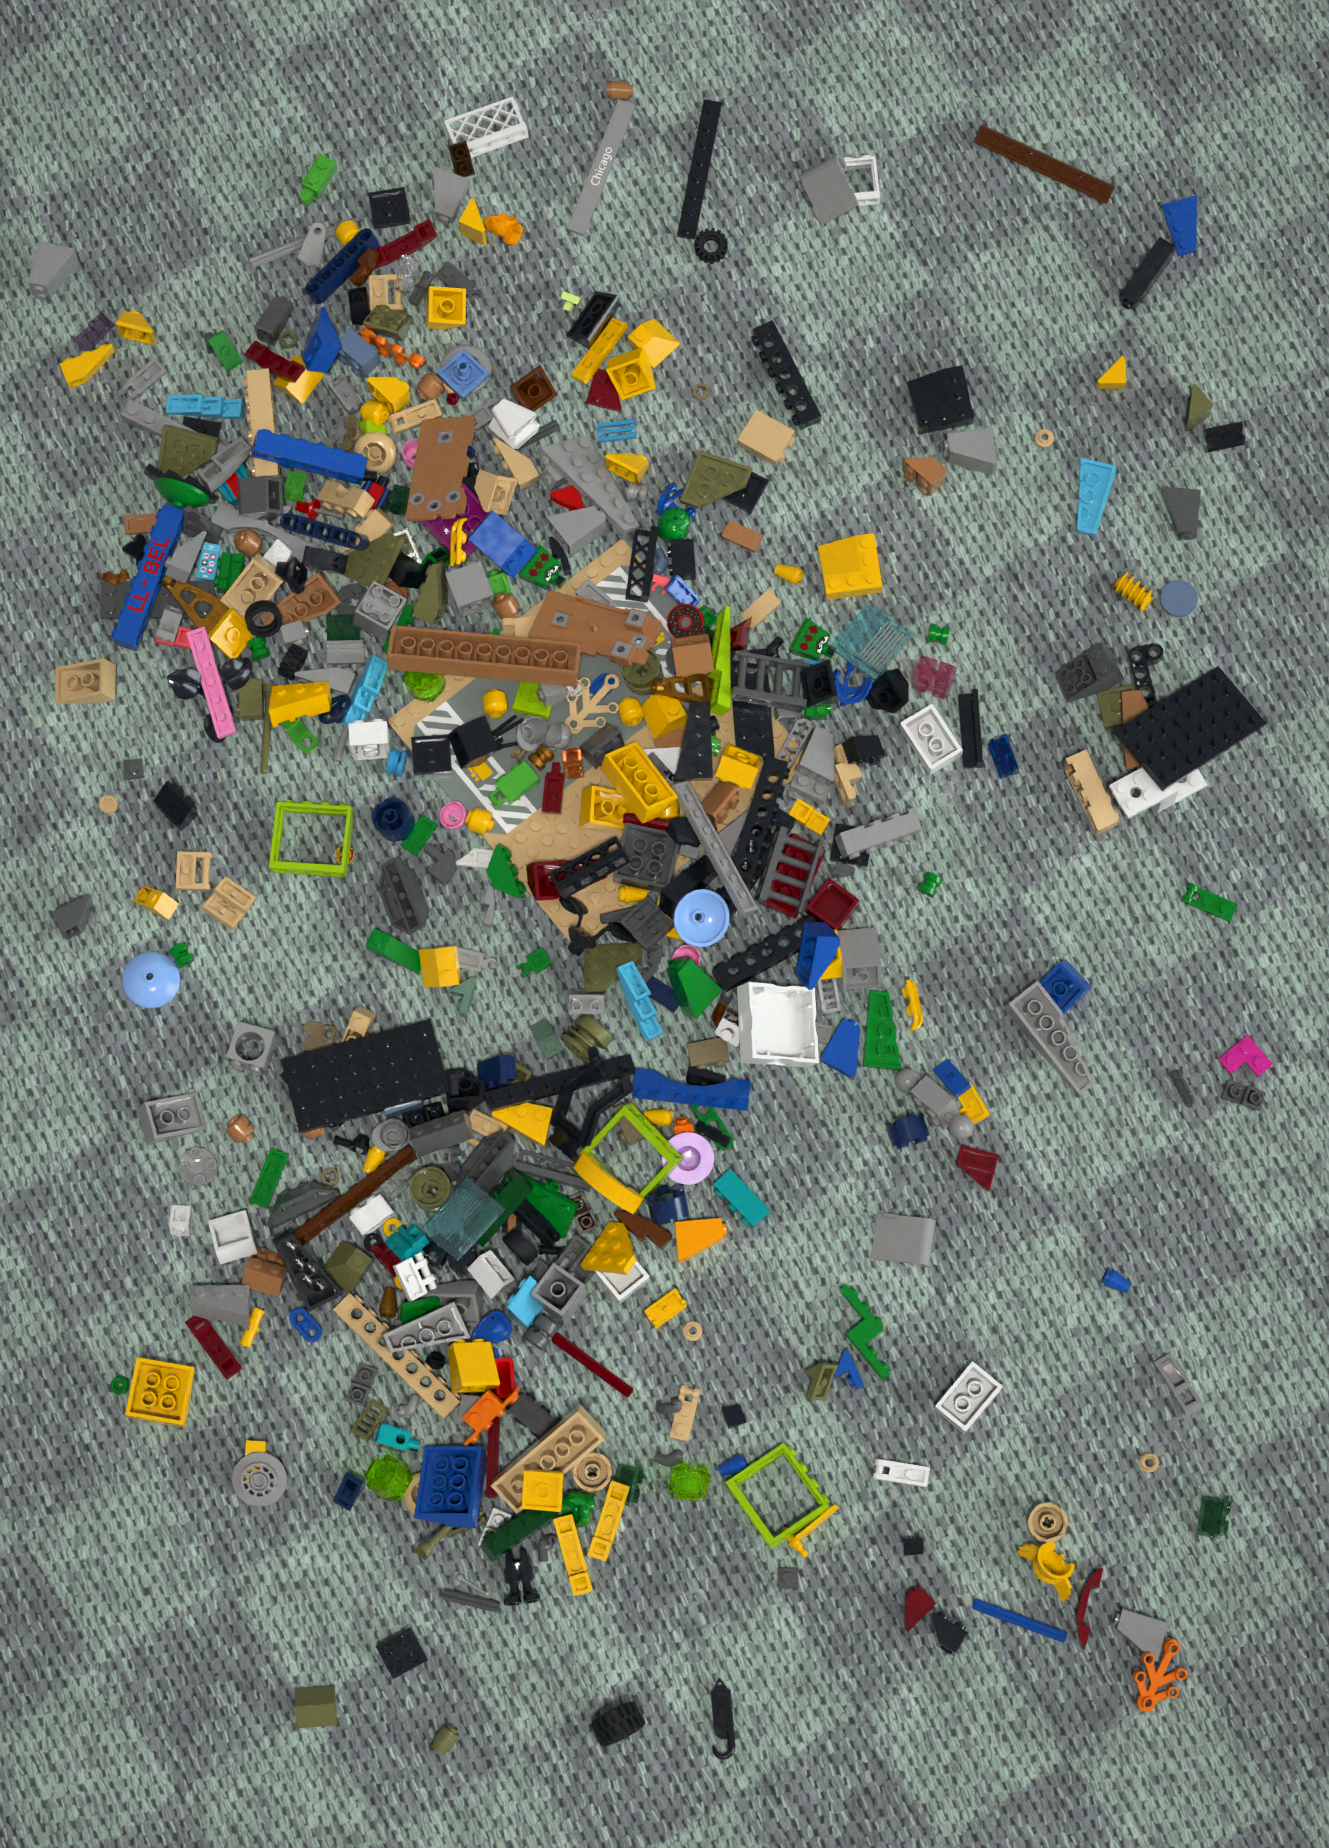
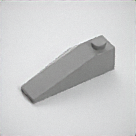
M456 1281L439 1284L433 1290L426 1287L428 1293L413 1300L437 1296L440 1300L439 1307L455 1302L465 1326H477L482 1318L483 1292L482 1287L477 1281ZM401 1291V1303L411 1302L408 1301L405 1292Z

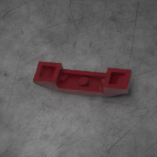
M428 219L413 227V231L384 246L379 245L376 250L380 254L374 269L404 258L436 238L438 235L431 220Z
M254 341L244 353L245 357L261 368H269V372L272 375L291 383H295L306 370L305 366L275 354L267 346L257 341Z
M193 1316L185 1322L226 1380L243 1369L207 1319Z
M1099 1568L1091 1576L1078 1603L1076 1629L1080 1646L1083 1648L1086 1647L1090 1631L1089 1626L1083 1625L1091 1588L1099 1589L1103 1568Z

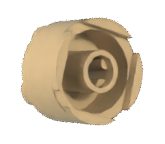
M590 1452L573 1467V1480L576 1486L585 1493H600L611 1482L612 1467L609 1460L602 1454ZM591 1469L593 1471L596 1469V1477H589L588 1470Z
M1053 1503L1037 1505L1031 1511L1027 1520V1530L1030 1537L1042 1545L1047 1542H1058L1064 1536L1068 1525L1067 1515L1064 1510ZM1045 1519H1047L1048 1522H1052L1050 1528H1047V1526H1043Z

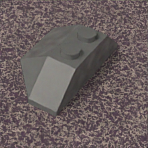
M395 857L381 865L382 873L378 891L391 925L411 935L425 927L429 908L416 875L398 857Z
M502 1130L482 1138L461 1165V1173H458V1181H456L453 1191L459 1196L466 1190L460 1198L468 1191L469 1193L462 1200L469 1194H472L465 1202L472 1196L474 1197L470 1201L474 1198L477 1199L483 1195H488L513 1165L514 1141Z
M314 1182L301 1183L297 1186L298 1189L293 1191L287 1190L280 1194V1197L275 1201L267 1225L272 1230L335 1201L340 1196L339 1192Z

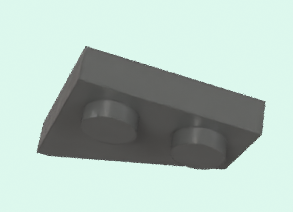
M187 505L184 510L183 534L195 537L205 531L207 534L204 541L218 545L221 538V528Z

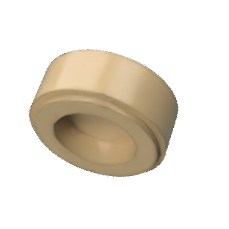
M105 795L99 800V808L104 814H112L117 810L118 802L114 796Z

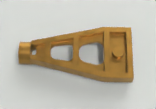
M165 576L161 582L169 590L197 629L205 627L208 635L229 609L220 601V598L187 582L185 584L168 576ZM184 590H189L196 595V598L190 604H187L180 597ZM199 601H205L213 606V609L205 618H200L194 610Z
M693 674L688 677L675 676L662 680H652L650 692L652 695L667 696L687 703L710 702L714 679L707 677V674ZM701 682L704 696L693 694L691 683ZM674 683H683L685 693L676 692Z

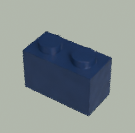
M499 1055L477 1063L478 1078L485 1082L487 1090L498 1089V1086L509 1085V1082L516 1080L515 1057Z

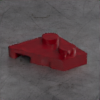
M598 368L593 376L586 404L621 412L619 394L607 371Z
M961 1145L956 1165L986 1191H990L999 1155Z

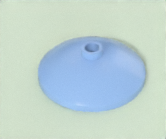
M696 889L690 891L680 899L675 907L673 915L675 930L679 937L690 945L697 947L710 946L720 940L725 934L729 925V910L724 899L711 890ZM697 913L700 914V917H699L698 920L695 919V915H696Z
M142 953L134 957L126 966L122 979L123 988L128 998L136 1005L144 1008H157L167 1004L176 995L180 985L179 970L173 960L162 953ZM149 974L153 975L151 980H147Z

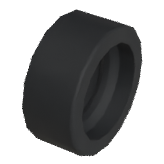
M256 601L245 611L244 618L247 629L256 637H270L277 633L281 627L282 618L279 608L271 601ZM260 612L273 613V621L266 626H256L252 622L254 616Z
M512 1229L502 1238L505 1245L525 1265L528 1266L538 1256L535 1249L515 1229Z

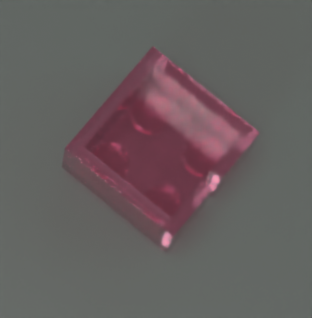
M921 655L914 673L912 686L919 692L925 693L929 691L937 698H948L956 678L957 667L941 662L937 671L934 670L937 660Z

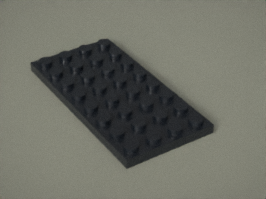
M1218 666L1119 727L1114 733L1159 788L1164 791L1251 736L1267 723Z
M431 1019L281 1060L300 1134L450 1093Z

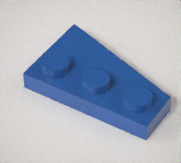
M1197 195L1163 204L1161 207L1178 257L1196 252Z

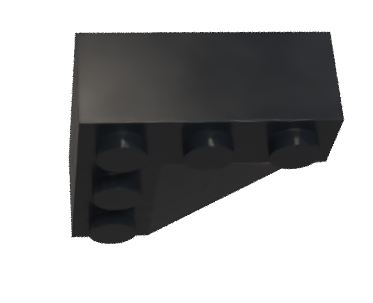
M963 365L945 368L907 382L918 434L973 424L974 415Z

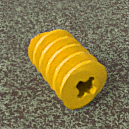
M1127 571L1118 579L1113 588L1116 587L1115 592L1117 594L1122 592V598L1128 596L1127 602L1131 603L1134 601V607L1140 605L1139 611L1143 612L1155 596L1151 597L1152 590L1145 592L1146 585L1141 588L1139 587L1141 581L1133 583L1134 576L1128 579L1129 572Z

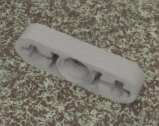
M804 718L796 721L777 757L782 760L781 758L785 759L788 752H790L789 769L793 767L811 733L812 725L809 720ZM806 724L807 730H803L801 737L798 736L800 732L799 726ZM797 740L800 746L797 749H792L789 746V742Z

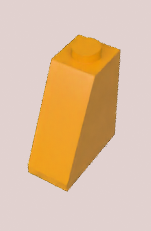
M722 1218L675 1222L678 1263H683L723 1241V1235H727L726 1223H722Z

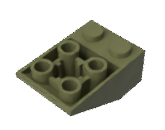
M376 305L365 318L363 324L365 328L376 334L403 342L408 335L412 316L403 310L395 311L386 305Z
M443 560L429 565L425 574L427 579L425 583L422 582L418 591L420 596L418 600L414 601L411 610H414L412 613L413 617L431 625L441 621L448 605L445 563Z

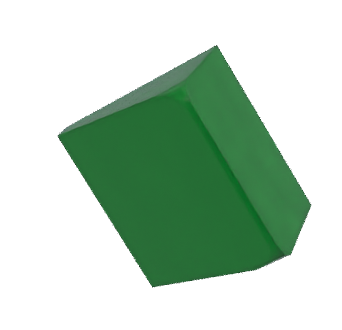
M703 605L699 610L703 613L705 619L703 631L706 632L716 623L717 617L708 606Z

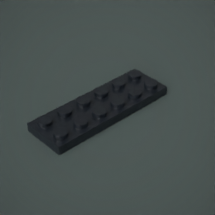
M766 649L748 650L753 654L767 656ZM730 651L731 689L737 686L739 661L732 660V656L737 651ZM747 663L746 689L754 690L756 688L757 664ZM765 666L763 690L770 693L768 666ZM732 700L736 747L763 757L761 761H765L766 756L775 758L771 707Z

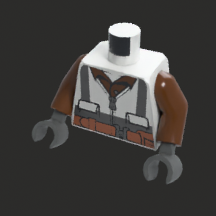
M724 991L719 998L720 1003H718L711 1017L716 1027L714 1033L723 1040L739 1047L738 1013L728 1007L726 1008L732 1001L733 994L730 998H726L724 995L726 991Z

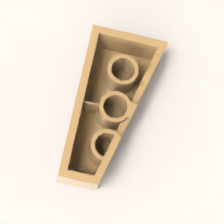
M1087 749L1066 758L1063 769L1096 835L1117 826L1118 819H1120L1116 809L1112 808L1110 796L1104 790L1101 778L1095 770Z

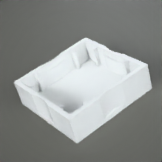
M747 982L737 987L741 1063L802 1068L819 1063L818 1036L815 1027V988L808 990L806 987L801 986L781 987L774 984Z

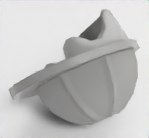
M523 716L524 721L516 726V741L521 749L534 751L544 739L548 729L547 723L538 716Z
M399 1119L383 1121L374 1128L372 1133L374 1146L386 1152L403 1149L410 1139L409 1128Z

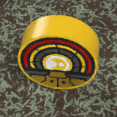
M343 845L335 851V858L340 864ZM352 848L350 849L349 864L354 859V851Z

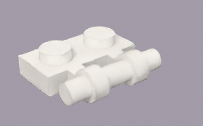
M421 1251L414 1254L417 1260L416 1263H414L412 1257H409L393 1266L408 1301H413L428 1293L425 1287L427 1284L430 1290L437 1288L434 1281L436 1278L434 1274H431L427 1265L428 1260L424 1258ZM418 1269H421L424 1275L423 1279L421 1278Z

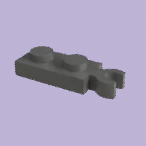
M449 261L435 274L449 288L466 289L469 302L473 305L476 304V301L472 298L474 295H478L480 298L483 297L479 290H473L475 284Z

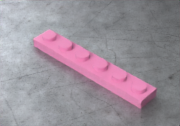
M201 627L187 632L196 667L202 677L201 684L217 737L221 739L235 734L237 730L205 627Z

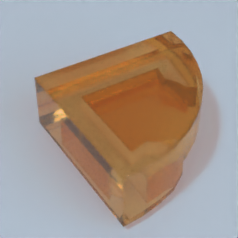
M111 571L102 574V580L115 585L129 579V572L120 571V574H111Z

